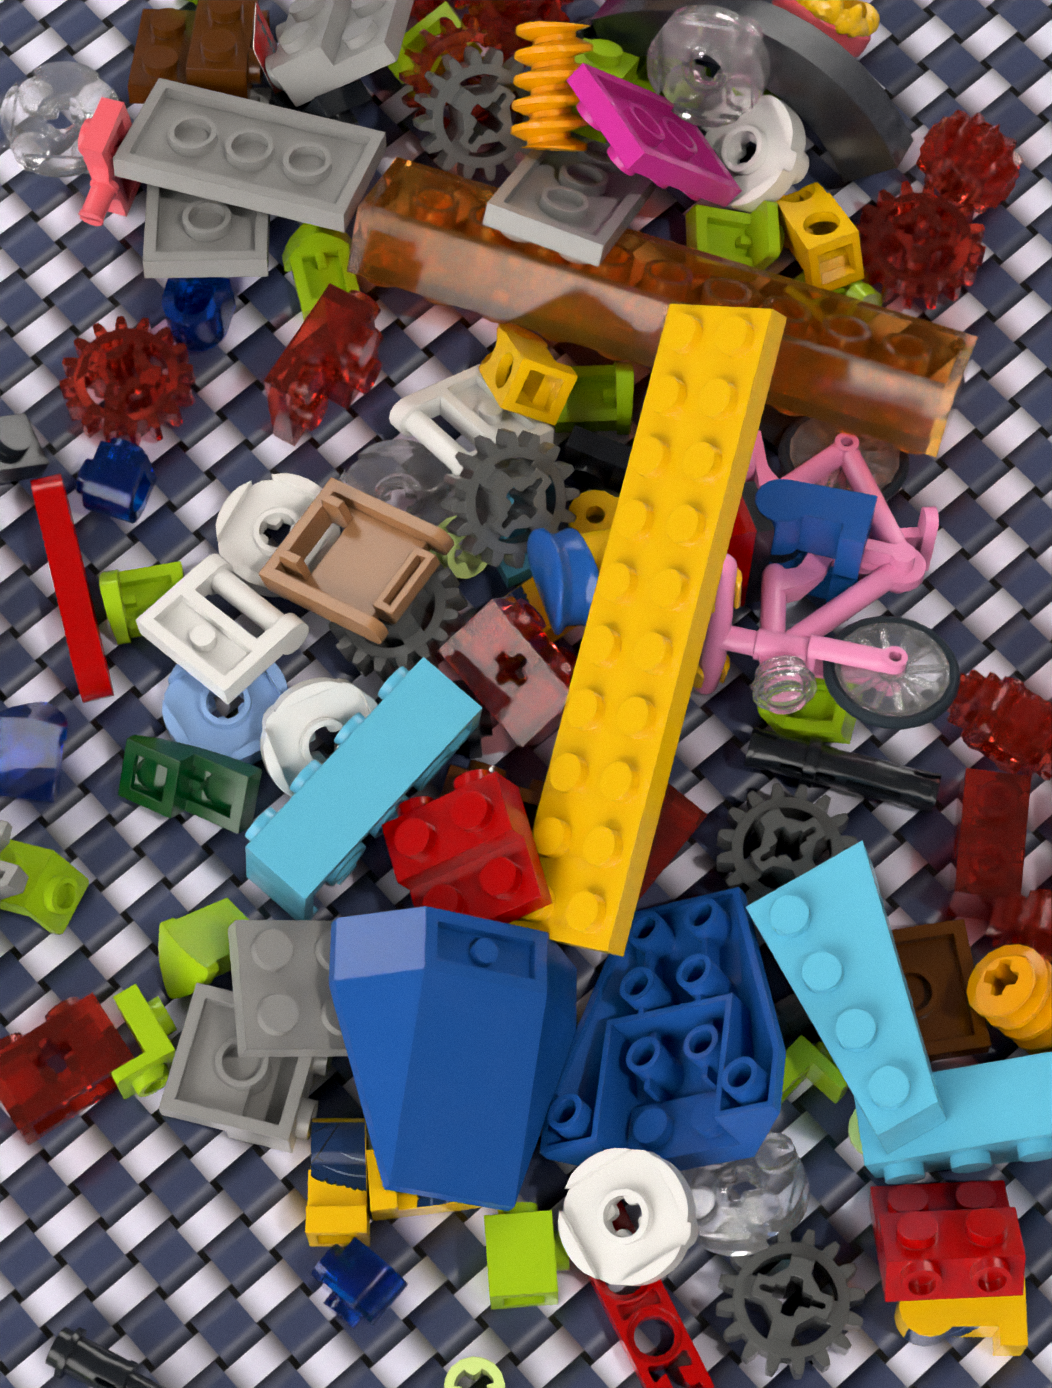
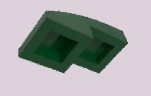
M132 735L126 741L118 795L170 819L183 811H187L239 834L248 829L253 823L262 769L200 747L155 737Z

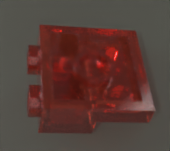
M329 283L264 380L274 436L295 446L306 429L313 431L318 427L327 411L329 400L348 409L359 392L366 394L373 387L381 371L382 362L379 360L378 348L384 341V337L375 327L374 322L381 309L371 297L357 290L346 292Z

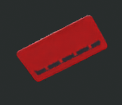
M256 3L253 49L275 95L283 91V89H278L270 80L265 67V59L267 56L275 53L278 46L258 3Z

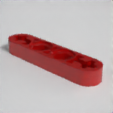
M58 473L30 480L72 666L82 702L87 703L114 696L113 685L62 475Z
M620 1200L616 1204L620 1215L612 1221L614 1229L616 1231L628 1229L634 1234L636 1229ZM587 1274L643 1388H673L666 1373L657 1382H654L649 1372L669 1368L682 1355L687 1358L690 1364L678 1367L677 1373L684 1387L714 1388V1384L661 1279L640 1286L632 1294L620 1295L611 1291L605 1284V1281L595 1279ZM652 1319L660 1320L666 1323L672 1330L674 1343L665 1354L648 1356L636 1346L634 1333L638 1326L645 1321Z

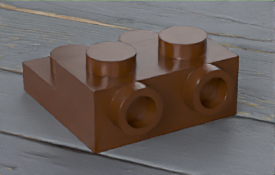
M198 0L196 11L178 10L175 8L143 9L127 84L129 103L144 104L159 78L250 99L252 84H262L264 73L253 49L255 4L258 3L259 5V0ZM261 9L262 14L270 28L269 10Z
M964 919L892 930L929 1061L987 1053L991 1047L986 1019L969 1005L966 993L969 977L975 967Z

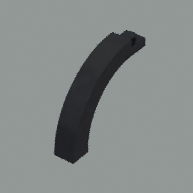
M606 0L593 17L575 23L590 25L588 28L576 31V37L580 39L585 37L590 40H609L618 44L623 49V52L637 57L670 55L699 59L721 65L759 83L787 103L816 133L833 159L844 183L898 168L914 141L901 114L884 89L856 58L838 42L811 23L766 1Z

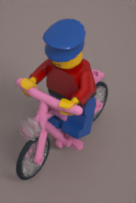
M841 406L819 408L796 419L782 435L778 455L779 465L784 476L779 479L767 464L761 431H758L693 687L700 694L708 695L716 690L719 681L723 684L730 668V658L727 655V651L753 656V660L759 661L760 665L755 671V679L751 685L753 701L760 708L773 713L790 714L803 708L817 691L816 677L824 679L830 695L843 710L868 725L884 729L904 730L920 727L936 720L949 709L957 697L960 685V671L954 652L945 640L933 630L914 620L898 616H876L849 624L837 633L834 638L824 637L887 592L901 594L917 588L923 582L925 571L929 569L939 526L936 506L921 508L917 527L899 528L886 502L899 491L908 475L910 468L909 453L904 440L890 424L868 411ZM545 528L534 529L528 536L526 550L529 567L555 635H560L567 626H586L611 528L582 534L574 528H565L554 534ZM805 595L827 600L825 605L786 631V603L801 600ZM761 601L760 628L758 631L732 626L733 608L738 609L743 607L744 604Z

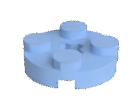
M274 662L238 695L244 700L237 707L239 713L227 719L225 716L217 718L211 714L217 708L214 700L217 695L180 665L176 664L168 678L169 686L162 702V715L171 740L217 752L250 765L261 760L260 739L263 714L276 702L281 694L288 690L287 682L278 665Z

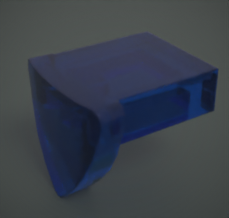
M33 702L13 706L0 712V796L54 802L59 797L63 741L67 740L68 722L65 715L55 706L47 702Z

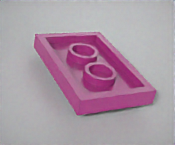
M582 63L567 79V82L580 100L576 105L578 112L589 125L603 133L610 144L607 148L609 158L625 174L634 176L637 173L649 178L663 189L671 186L681 190L694 201H699L702 198L726 207L742 191L682 104L585 63Z

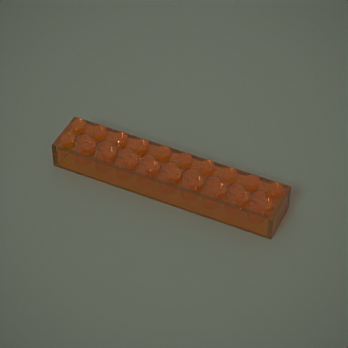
M396 157L357 208L347 272L366 277L370 283L380 287H397L423 295L426 300L437 305H454L480 313L485 319L494 323H511L537 331L541 336L551 341H569L597 350L600 355L611 360H629L653 368L669 304L774 309L787 317L765 404L772 405L777 411L785 415L806 416L832 424L837 430L845 434H863L892 443L897 449L910 454L924 453L937 457L959 402L978 340V336L629 228L624 231L599 267L591 264L572 263L562 258L556 251L532 242L521 243L510 240L501 231L482 224L487 202L499 188L400 157Z

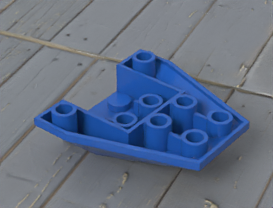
M739 887L635 911L624 956L608 955L576 1028L543 1124L539 1153L546 1159L579 1166L598 1152L611 1148H626L651 1151L671 1162L679 1171L755 1157L780 1114L786 1050L752 918L746 909V906H748L746 894Z
M428 906L336 918L331 922L329 988L383 1188L396 1192L510 1211L515 1207L576 1032L577 968L558 944L549 939L548 932Z

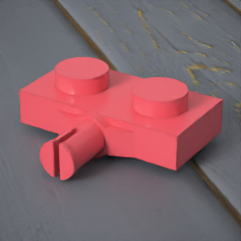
M101 97L93 117L87 118L83 122L78 137V150L82 154L91 176V188L78 215H80L81 220L93 226H102L107 212L127 216L141 182L115 176L113 157L132 126V122L124 102Z

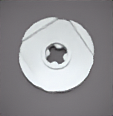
M755 91L736 93L719 103L709 113L701 126V129L707 132L705 135L706 140L742 190L725 207L728 210L751 214L765 200L778 201L789 190L791 185L799 183L808 171L809 157L804 152L806 136L803 123L798 114L789 105L771 95H760ZM749 141L755 143L757 147L753 157L747 163H740V159L746 155L745 145Z
M289 473L271 474L272 480L260 481L252 485L251 480L239 486L223 503L216 522L219 555L233 566L234 569L232 571L236 577L259 595L267 597L280 596L267 589L258 573L278 547L269 546V539L263 534L267 528L278 530L283 523L290 525L291 531L322 490L313 481ZM332 523L305 558L304 562L311 573L341 535L340 526Z
M313 678L290 687L266 710L262 718L260 751L264 766L272 780L284 793L292 797L295 793L289 788L297 775L314 759L320 764L327 760L320 751L312 753L309 751V743L315 740V731L325 726L329 732H337L355 714L360 712L364 717H367L378 704L371 696L354 684L340 678ZM336 743L334 744V751L339 747Z
M611 1148L598 1152L586 1159L575 1169L565 1189L569 1190L564 1199V1209L559 1211L558 1229L560 1238L574 1264L582 1272L595 1279H601L609 1284L643 1286L656 1282L671 1273L680 1264L687 1250L694 1245L698 1237L699 1226L695 1218L696 1206L688 1182L671 1162L651 1151ZM622 1199H625L629 1205H639L642 1210V1216L638 1219L640 1227L634 1234L628 1229L618 1231L614 1229L612 1221L620 1215L616 1204Z

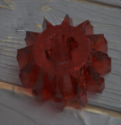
M957 109L950 117L943 116L938 124L934 123L924 136L925 141L919 148L921 154L916 165L926 174L923 182L928 186L935 187L940 192V199H950L960 211L968 206L974 212L982 214L989 207L996 208L1002 200L1005 201L1016 186L1015 181L1020 176L1019 170L1024 159L1014 150L1017 141L1014 138L1004 136L999 131L1000 124L991 125L986 122L980 112L970 117L966 112Z

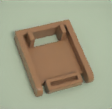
M331 477L258 574L269 591L374 643L381 644L389 632L385 625L379 621V618L391 624L398 622L440 565L437 556L429 552L430 549L439 554L447 555L454 546V541L443 529ZM332 523L345 528L311 573L304 562L308 554Z

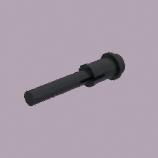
M64 1327L53 1342L45 1364L55 1368L54 1376L62 1379L67 1374L92 1388H166L137 1373V1362L129 1361L85 1338L87 1330L81 1327L76 1331Z

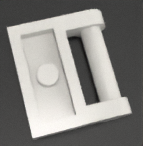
M480 364L405 396L393 406L389 416L390 423L401 434L407 437L414 436L455 475H460L463 469L455 455L458 452L474 456L477 454V450L468 453L431 419L438 415H441L474 446V438L479 435L490 438L496 444L497 431L501 428L514 431L517 438L522 430L540 435V444L544 441L553 444L554 429L550 425L499 407L479 372ZM509 458L497 463L494 467L497 469L507 468L512 460L519 462L522 458Z
M214 553L203 559L136 619V623L141 635L226 704H229L283 654L289 655L295 652L307 638L309 626L294 613L283 614L236 577L232 571L234 569L233 566L219 554ZM219 594L265 632L256 639L205 597L207 595Z

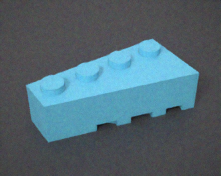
M424 657L410 671L404 666L399 667L380 688L377 695L382 701L367 717H364L360 712L355 714L336 735L334 743L339 747L323 764H320L316 759L311 761L292 782L289 789L295 794L278 812L272 807L267 808L252 823L245 834V837L250 841L245 847L246 877L295 920H311L319 909L313 905L314 896L326 882L331 886L336 883L341 885L358 866L356 862L366 849V846L361 841L369 833L374 838L384 835L382 824L398 817L396 809L402 802L409 799L405 795L412 786L418 791L423 790L479 725L482 707Z
M863 840L746 906L757 929L886 1153L889 1154L947 1121L912 1004L910 991L898 956L892 929L883 904L877 877Z
M1052 1051L933 1072L947 1121L889 1154L886 1153L854 1097L864 1165L875 1178L884 1177L886 1184L896 1185L916 1182L925 1178V1172L951 1169L954 1173H971L988 1169L993 1164L1019 1161L1035 1162L1052 1158Z

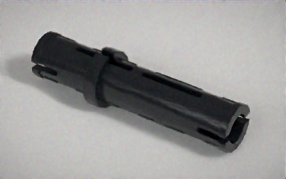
M753 727L744 762L746 767L768 770L800 779L799 785H806L809 788L812 787L813 783L890 803L909 806L910 808L932 814L942 776L940 773H933L922 769L918 770L867 755L840 750L823 745L824 739L811 736L810 741L777 734L760 727Z

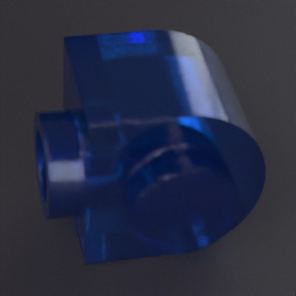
M222 277L168 278L162 295V308L172 340L185 350L205 351L215 347L225 338L236 307L230 279Z
M111 438L109 443L101 440L94 458H87L83 462L77 477L76 492L83 495L82 502L86 510L133 524L141 517L157 476L148 455L145 454V451L140 446L122 438Z
M356 1237L353 1238L345 1249L337 1243L334 1244L320 1259L311 1273V1276L319 1281L323 1289L330 1294L323 1304L352 1329H355L361 1320L373 1328L408 1286V1283L390 1265Z

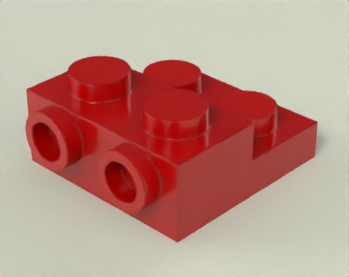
M476 769L465 772L453 781L454 791L435 800L429 796L410 798L397 807V818L382 824L397 883L410 890L414 908L428 906L508 924L553 903L519 787L496 771L491 773L485 769Z
M1004 1180L870 1187L869 1208L885 1302L1023 1295L1026 1254L1016 1208L1009 1206Z

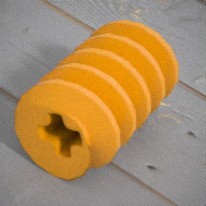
M534 21L520 24L516 27V35L533 43L532 46L519 49L514 54L516 61L531 67L530 71L513 77V84L530 92L529 96L512 102V109L529 117L528 121L515 124L510 128V134L527 142V146L520 148L583 152L587 150V143L571 137V131L588 126L589 124L581 115L572 112V106L577 105L580 100L567 82V79L581 65L575 62V56L593 51L592 43L576 37V31L588 28L590 25Z
M1021 944L1005 945L989 952L976 965L969 977L966 992L969 1005L1029 1055L1051 1052L1052 964L1033 948Z

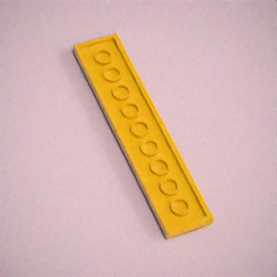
M669 304L532 829V835L553 903L508 923L548 932L549 939L556 943L621 957L624 956L787 317L774 309Z

